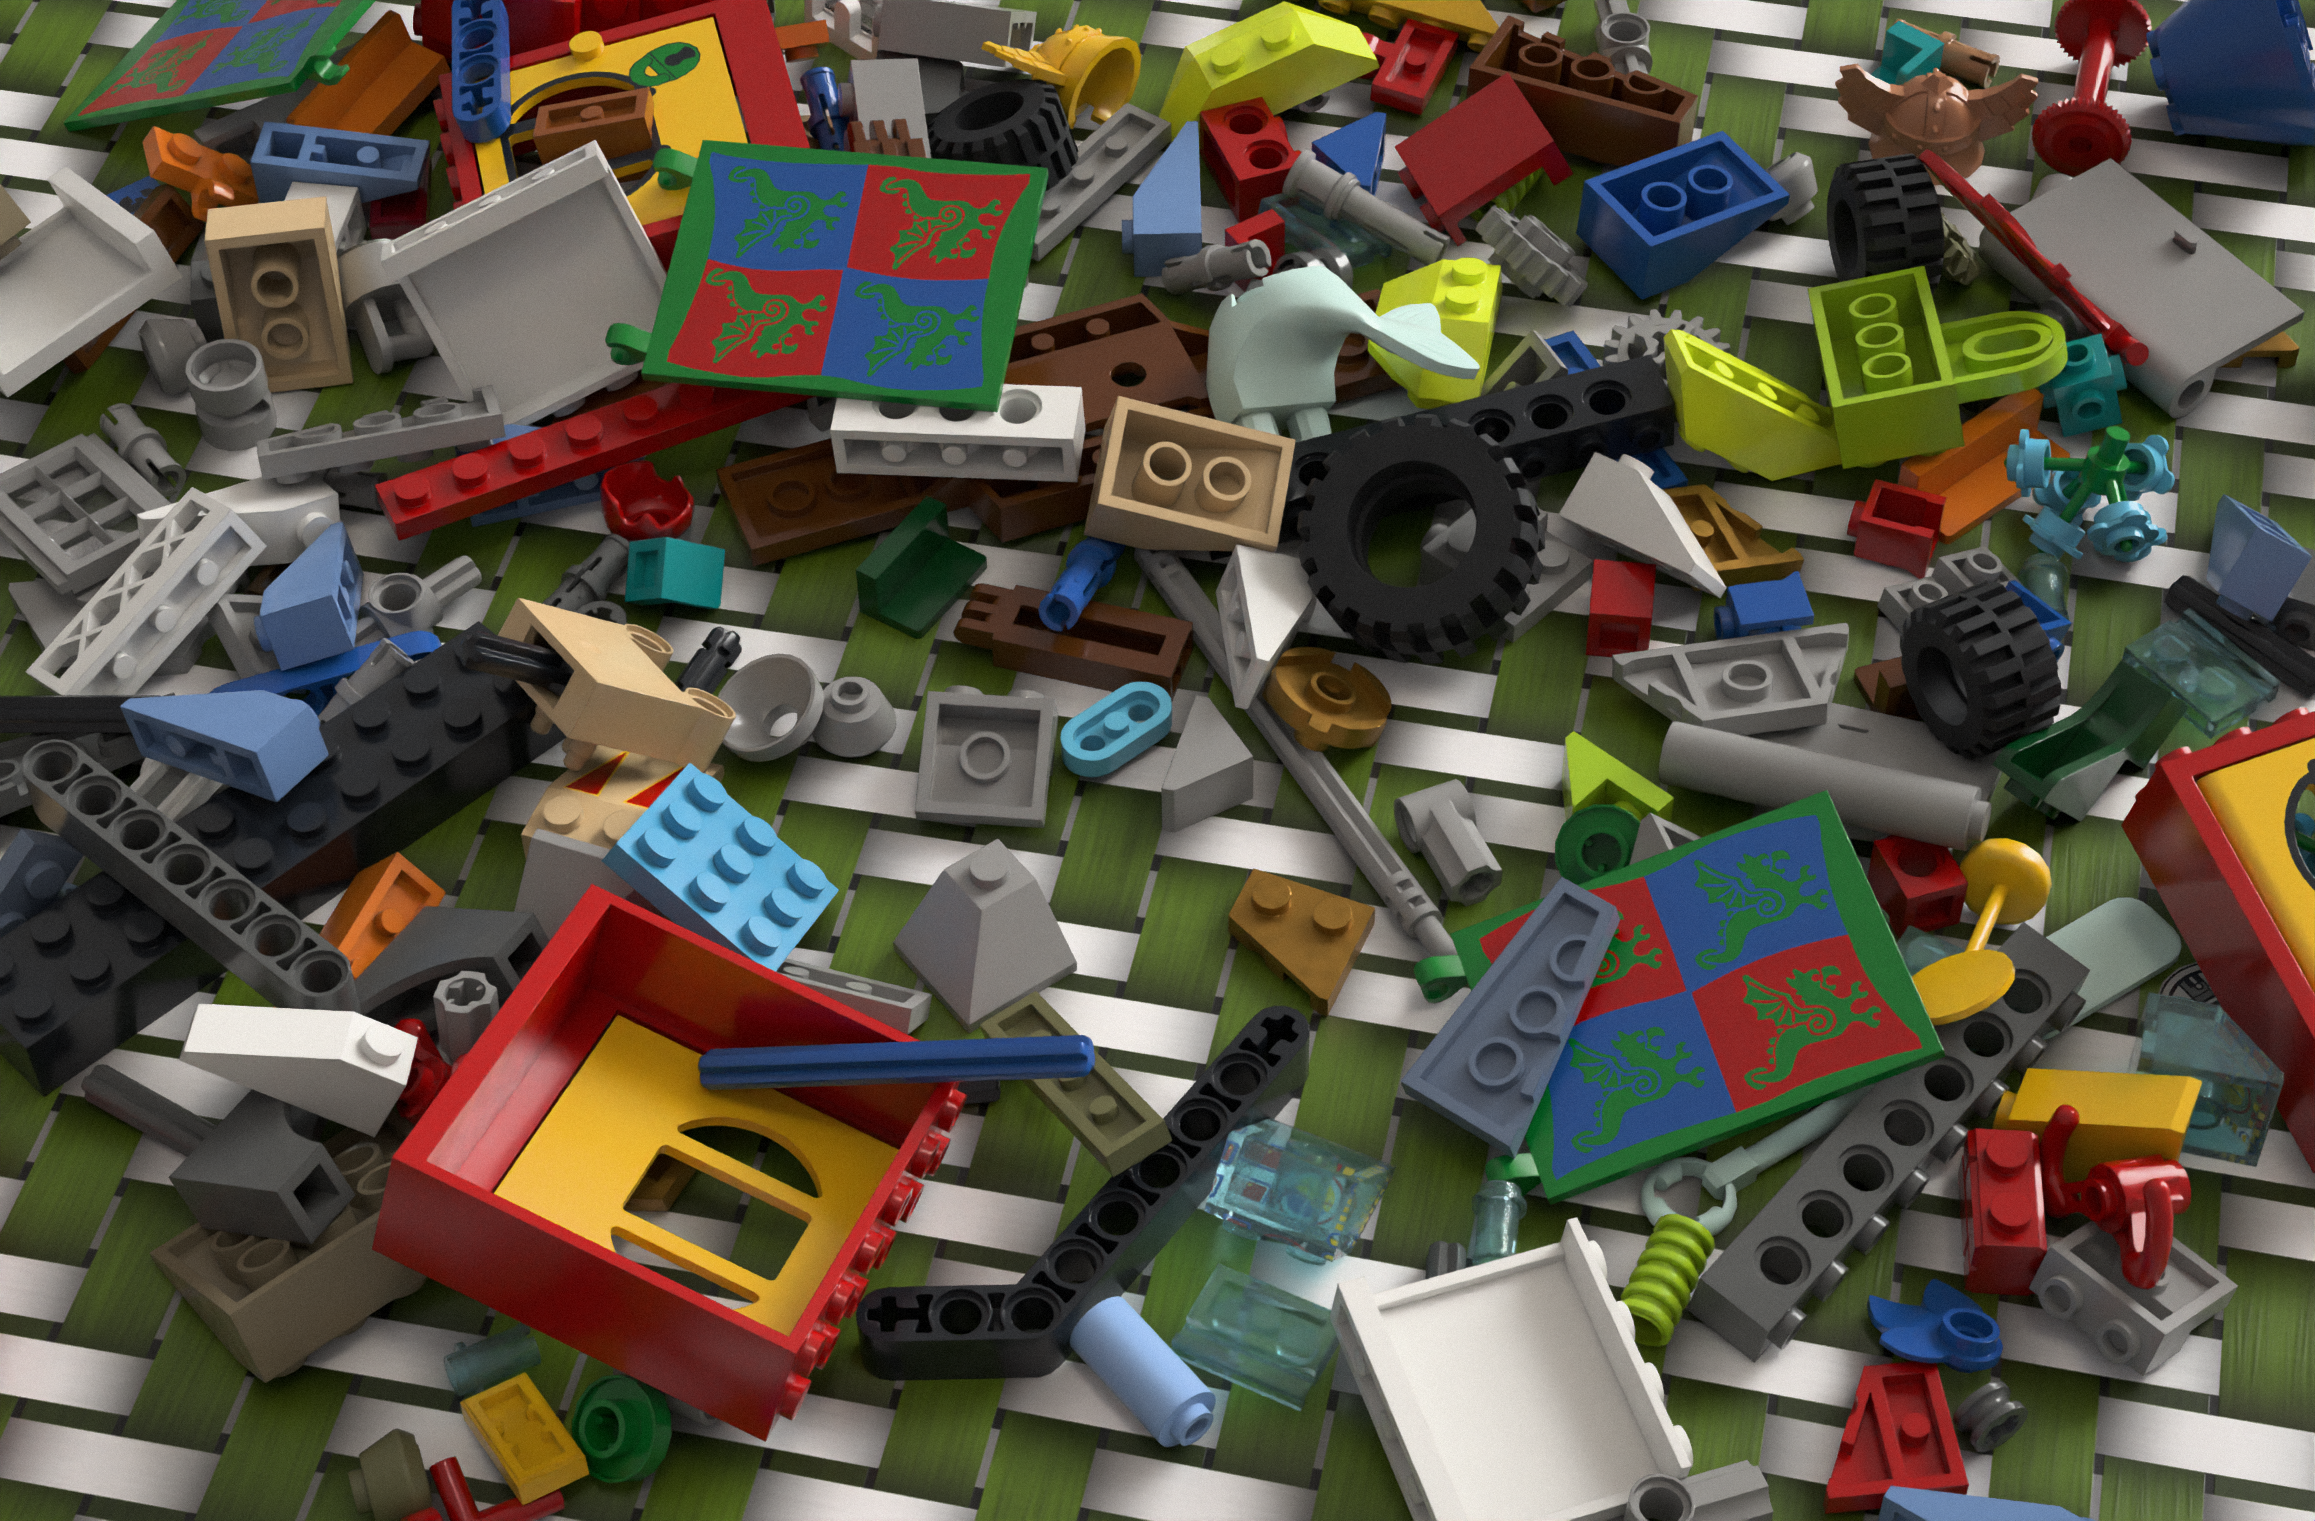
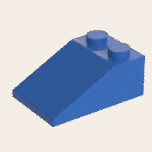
M1720 131L1585 180L1576 234L1642 300L1689 282L1789 203L1790 194L1724 131Z

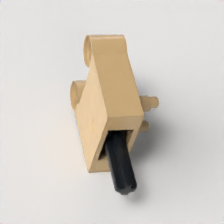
M517 598L498 636L477 631L472 636H465L460 644L463 650L460 661L466 668L513 679L537 704L535 708L536 714L530 723L531 729L541 735L548 734L555 723L566 735L562 743V750L566 753L563 762L568 769L575 772L582 770L585 762L592 757L598 745L674 762L684 768L691 763L698 770L704 772L709 767L736 718V713L727 703L706 691L689 687L682 692L663 673L673 654L674 649L654 632L635 624L621 625Z

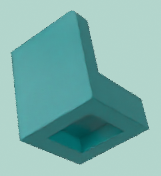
M1898 21L1886 31L1881 66L1870 75L1888 84L1901 85L1916 76L1933 73L1935 67L1940 71L1944 43Z
M669 537L630 541L625 602L644 606L679 603L704 609L719 608L721 605L725 549Z

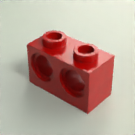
M1263 97L1200 112V155L1238 223L1270 209H1273L1278 214L1302 207V197L1295 195L1290 198L1282 192L1285 179L1302 152L1300 150H1293L1288 142L1287 131L1280 116H1273Z

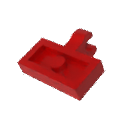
M1410 18L1406 21L1394 44L1380 40L1372 34L1362 32L1380 67L1358 77L1360 79H1370L1376 76L1371 85L1370 100L1398 110L1422 115L1457 51L1459 33Z

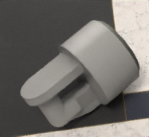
M387 238L374 239L357 244L337 256L346 323L356 327L368 362L376 374L390 372L393 368V362L428 356L432 353L435 346L399 281L397 280L392 283L381 264L382 245L394 240ZM398 319L403 334L388 337L383 323Z

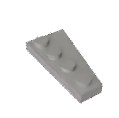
M488 385L472 389L474 401L462 404L448 402V398L445 396L421 401V408L416 409L413 412V416L401 418L400 414L390 413L387 410L363 415L362 418L353 422L354 430L342 432L339 424L330 423L256 441L262 480L276 478V482L279 484H292L310 479L313 476L312 471L336 467L340 473H354L371 468L373 460L397 456L399 462H416L433 456L434 449L457 446L459 451L470 452L493 445V439L506 437L502 413L493 386Z

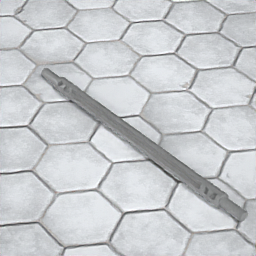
M1133 547L1135 549V561L1176 617L1180 620L1193 622V640L1233 694L1220 614L1173 550ZM1263 686L1249 708L1244 709L1408 936L1411 939H1419L1432 957L1458 955L1453 940L1441 925V912L1324 754L1307 749L1295 740L1293 735L1295 729L1287 724L1264 699L1262 695Z

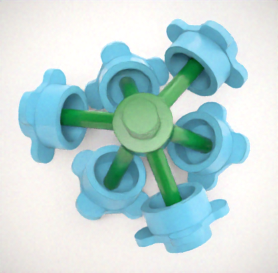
M2110 426L2106 429L2101 445L2091 447L2085 459L2051 458V447L2048 439L2030 438L2029 430L2021 429L2019 445L2011 444L2009 446L2004 466L2007 468L2008 481H2016V487L2021 488L2022 497H2029L2031 488H2033L2032 496L2034 501L2038 505L2044 506L2035 519L2027 514L2022 519L2034 531L2028 540L2038 547V553L2042 556L2048 554L2060 560L2066 551L2071 556L2080 560L2084 554L2077 550L2076 546L2086 533L2079 527L2083 522L2082 514L2088 508L2096 507L2101 501V495L2107 496L2109 505L2103 507L2095 514L2094 525L2087 531L2088 539L2093 541L2096 551L2107 556L2114 555V559L2117 561L2134 562L2148 556L2152 551L2151 546L2164 543L2167 540L2166 530L2152 524L2150 514L2143 510L2141 504L2133 501H2137L2144 493L2154 491L2158 494H2165L2172 489L2175 477L2167 467L2165 456L2169 450L2167 440L2160 435H2150L2143 443H2128L2130 433L2127 430L2118 426Z

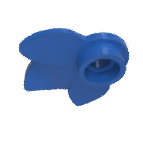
M1932 1279L1927 1284L1921 1306L1896 1303L1874 1295H1870L1868 1298V1315L1873 1326L1882 1333L1879 1344L1899 1357L1921 1363L1943 1362L1951 1369L1964 1373H1973L1992 1368L2000 1360L2003 1345L1999 1338L2000 1328L1995 1320L1983 1313L1982 1308L1972 1299L1937 1279Z

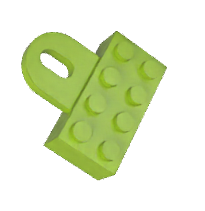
M1925 266L1807 288L1817 348L1843 469L1857 466L1871 468L1882 465L1888 460L1915 455L1935 456L1948 449L1963 447L1965 445L1958 404L2036 388L2057 376L2063 370L2068 360L2065 331L2062 325L2044 314L2029 311H2008L1940 324Z

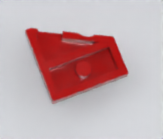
M1912 1361L1864 1366L1853 1407L1841 1439L1837 1459L1826 1488L1823 1502L1825 1514L1881 1508L1883 1497L1890 1486L1967 1495L1969 1482L1937 1363Z

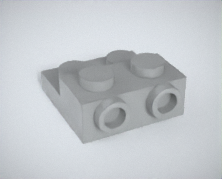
M1467 502L1462 507L1460 518L1453 524L1446 527L1442 523H1437L1425 534L1420 545V583L1427 585L1445 577L1460 564L1468 553L1475 536L1476 517ZM1540 508L1541 514L1538 516V520L1544 529L1545 549L1537 552V556L1543 565L1538 584L1532 585L1527 583L1525 591L1531 601L1522 615H1516L1510 611L1503 619L1508 630L1502 636L1512 643L1592 578L1593 560L1547 531L1548 513Z
M961 685L947 687L945 692L928 691L914 811L917 820L1044 828L1049 777L1053 775L1058 725L1055 699H1046L1039 692L1024 689L1010 691L1008 696L983 695L979 689Z
M2090 1221L2049 1247L2029 1289L2039 1296L2041 1306L2050 1316L2073 1322L2094 1338L2099 1352L2105 1359L2115 1364L2130 1366L2141 1376H2144L2180 1352L2191 1330L2226 1308L2238 1285L2173 1237L2168 1264L2158 1284L2149 1290L2136 1288L2130 1285L2122 1275L2120 1246L2110 1233L2100 1230L2094 1221Z

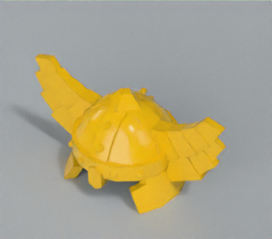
M1076 24L1072 30L1063 32L1061 28H1058L1055 34L1048 37L1044 43L1035 45L1029 51L1018 48L1013 49L1004 45L1000 46L990 41L983 42L981 47L982 50L994 54L995 57L1011 63L1013 67L1030 73L1032 80L1039 79L1046 81L1047 85L1052 84L1057 91L1070 129H1073L1077 116L1085 111L1089 105L1094 107L1090 120L1102 125L1122 106L1129 103L1134 94L1141 68V53L1137 42L1128 37L1106 36L1101 33L1102 30L1100 28L1095 30L1088 25L1079 27Z

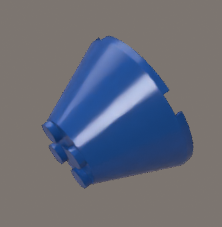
M2187 0L2156 27L2155 30L2146 33L2153 57L2150 59L2152 72L2159 91L2165 90L2169 105H2166L2167 113L2175 136L2187 133L2190 135L2315 148V65L2310 63L2311 56L2309 52L2313 50V46L2298 0Z

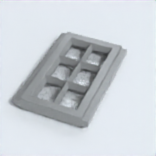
M95 433L87 437L80 434L0 474V535L60 595L69 591L76 594L113 575L140 545L137 514L170 505L171 503Z

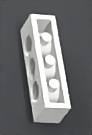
M1012 384L1003 385L998 412L837 398L830 428L837 473L1059 482L1078 481L1086 431L1082 387Z

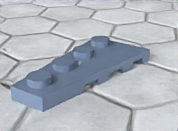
M1561 877L1402 1078L1401 1084L1405 1093L1515 1159L1619 924L1620 918L1616 907Z

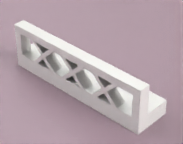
M191 487L27 669L26 673L38 684L55 695H135L267 546L231 508ZM200 511L207 514L192 531L183 533L184 529ZM162 561L161 566L151 577L142 580V576L153 564ZM120 608L119 613L109 624L100 626L102 620L112 610ZM78 654L76 661L60 678L54 676L69 657Z

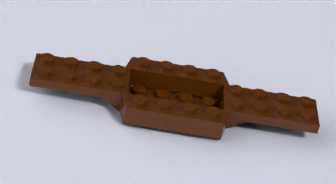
M1379 289L1357 294L1376 313L1381 294ZM1142 293L1016 327L1004 384L1082 387L1085 433L1097 429L1104 430L1118 396L1181 411L1184 405H1186L1189 409L1186 413L1216 420L1206 388L1209 330L1170 321ZM1350 333L1345 338L1334 371L1336 395L1334 404L1401 386L1386 373L1368 352L1369 339L1362 334ZM1130 373L1145 377L1142 383L1132 387L1120 386L1112 380V378ZM1103 435L1084 440L1077 482L837 473L831 438L716 469L718 487L753 567L897 527L926 496L946 504L947 512L969 507L1003 543L1087 519Z

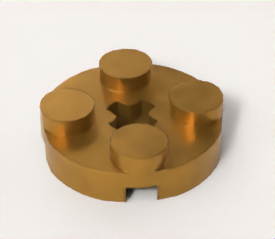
M1296 647L1285 651L1279 658L1276 667L1271 671L1262 690V695L1275 712L1295 729L1293 732L1295 740L1305 748L1317 752L1327 750L1329 745L1348 749L1373 747L1387 724V716L1391 710L1390 695L1380 680L1368 669L1354 662L1350 671L1340 665L1331 663L1336 653L1323 648Z

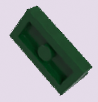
M926 496L856 569L860 612L915 639H921L987 569V557L949 539L947 505Z

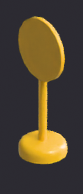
M2008 838L1987 839L1975 844L1964 855L1960 864V870L1968 882L1964 902L1971 911L1979 916L1977 924L1964 952L1945 957L1924 967L1912 976L1933 1026L1962 1020L1988 1008L2001 998L2014 982L2015 967L2007 955L1994 950H1984L1995 923L1999 925L2020 924L2032 919L2046 904L2052 886L2050 871L2042 857L2026 844Z

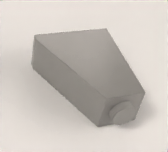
M883 0V4H878L874 13L873 34L875 37H879L878 50L997 67H1013L1011 63L982 50L983 42L990 41L1013 49L1031 50L1033 47L1037 12L947 0Z

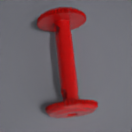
M2069 0L2058 11L2054 24L2055 38H2058L2057 43H2060V48H2064L2063 53H2068V57H2073V61L2078 60L2079 67L2073 97L2070 100L2065 98L2064 102L2058 100V104L2052 103V107L2047 106L2046 110H2042V114H2038V119H2035V124L2033 125L2032 141L2035 147L2034 151L2038 153L2037 156L2041 158V161L2059 173L2076 177L2110 158L2121 165V162L2128 156L2132 143L2131 129H2129L2126 119L2122 118L2123 114H2117L2118 109L2113 110V106H2107L2106 97L2112 68L2114 66L2119 68L2120 64L2125 66L2126 62L2131 63L2132 59L2136 60L2137 56H2141V52H2145V47H2148L2146 33L2152 29L2151 20L2146 13L2147 10L2137 0Z

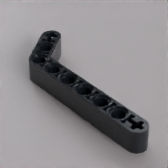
M1272 1006L1257 1013L1163 1118L1172 1141L1147 1156L1141 1162L1129 1167L1115 1177L1112 1176L1017 1284L886 1287L876 1289L867 1294L858 1304L856 1311L862 1364L866 1370L879 1379L904 1381L1039 1378L1051 1374L1058 1369L1074 1351L1070 1346V1337L1079 1320L1099 1302L1110 1297L1122 1296L1305 1084L1309 1076L1310 1025L1306 1017L1298 1010L1287 1006ZM1155 1186H1166L1164 1188H1154ZM1113 1233H1125L1124 1235H1111ZM1073 1280L1085 1281L1080 1284L1067 1283ZM1029 1329H1041V1330H1044V1331H1041V1332H1038V1333H1026V1332H1023V1331H1026V1330H1029ZM961 1330L972 1331L962 1335L952 1334Z

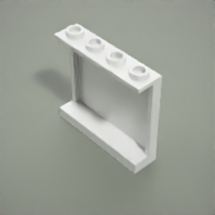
M596 140L382 245L381 264L392 283L397 280L399 281L466 401H474L472 389L492 385L502 413L504 425L515 424L533 427V422L551 413L555 417H562L574 412L585 403L586 396L606 387L607 391H615L634 381L638 377L637 371L643 368L644 362L634 365L614 363L610 355L612 348L608 347L605 342L607 331L614 323H624L652 333L667 277V271Z
M66 166L47 178L63 203L64 208L19 237L18 239L22 244L0 260V391L7 397L23 388L183 277L153 229Z
M1577 1217L1567 1220L1561 1241L1558 1243L1372 1294L1365 1276L1337 1283L1330 1320L1414 1521H1605L1625 1515L1630 1490L1639 1479L1649 1474L1659 1473L1674 1476L1677 1479H1683L1688 1476L1693 1466V1452L1689 1438L1680 1425L1673 1426L1663 1405L1664 1390L1659 1373L1652 1363H1644L1634 1342L1635 1326L1632 1315L1623 1301L1616 1302L1606 1281L1607 1266L1603 1252L1596 1241L1587 1240Z

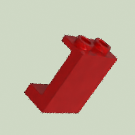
M1508 72L1395 146L1396 151L1406 167L1397 172L1414 200L1425 195L1428 201L1419 206L1421 212L1432 229L1440 233L1447 230L1457 246L1467 241L1458 227L1460 220L1541 167L1554 186L1574 174L1556 143Z

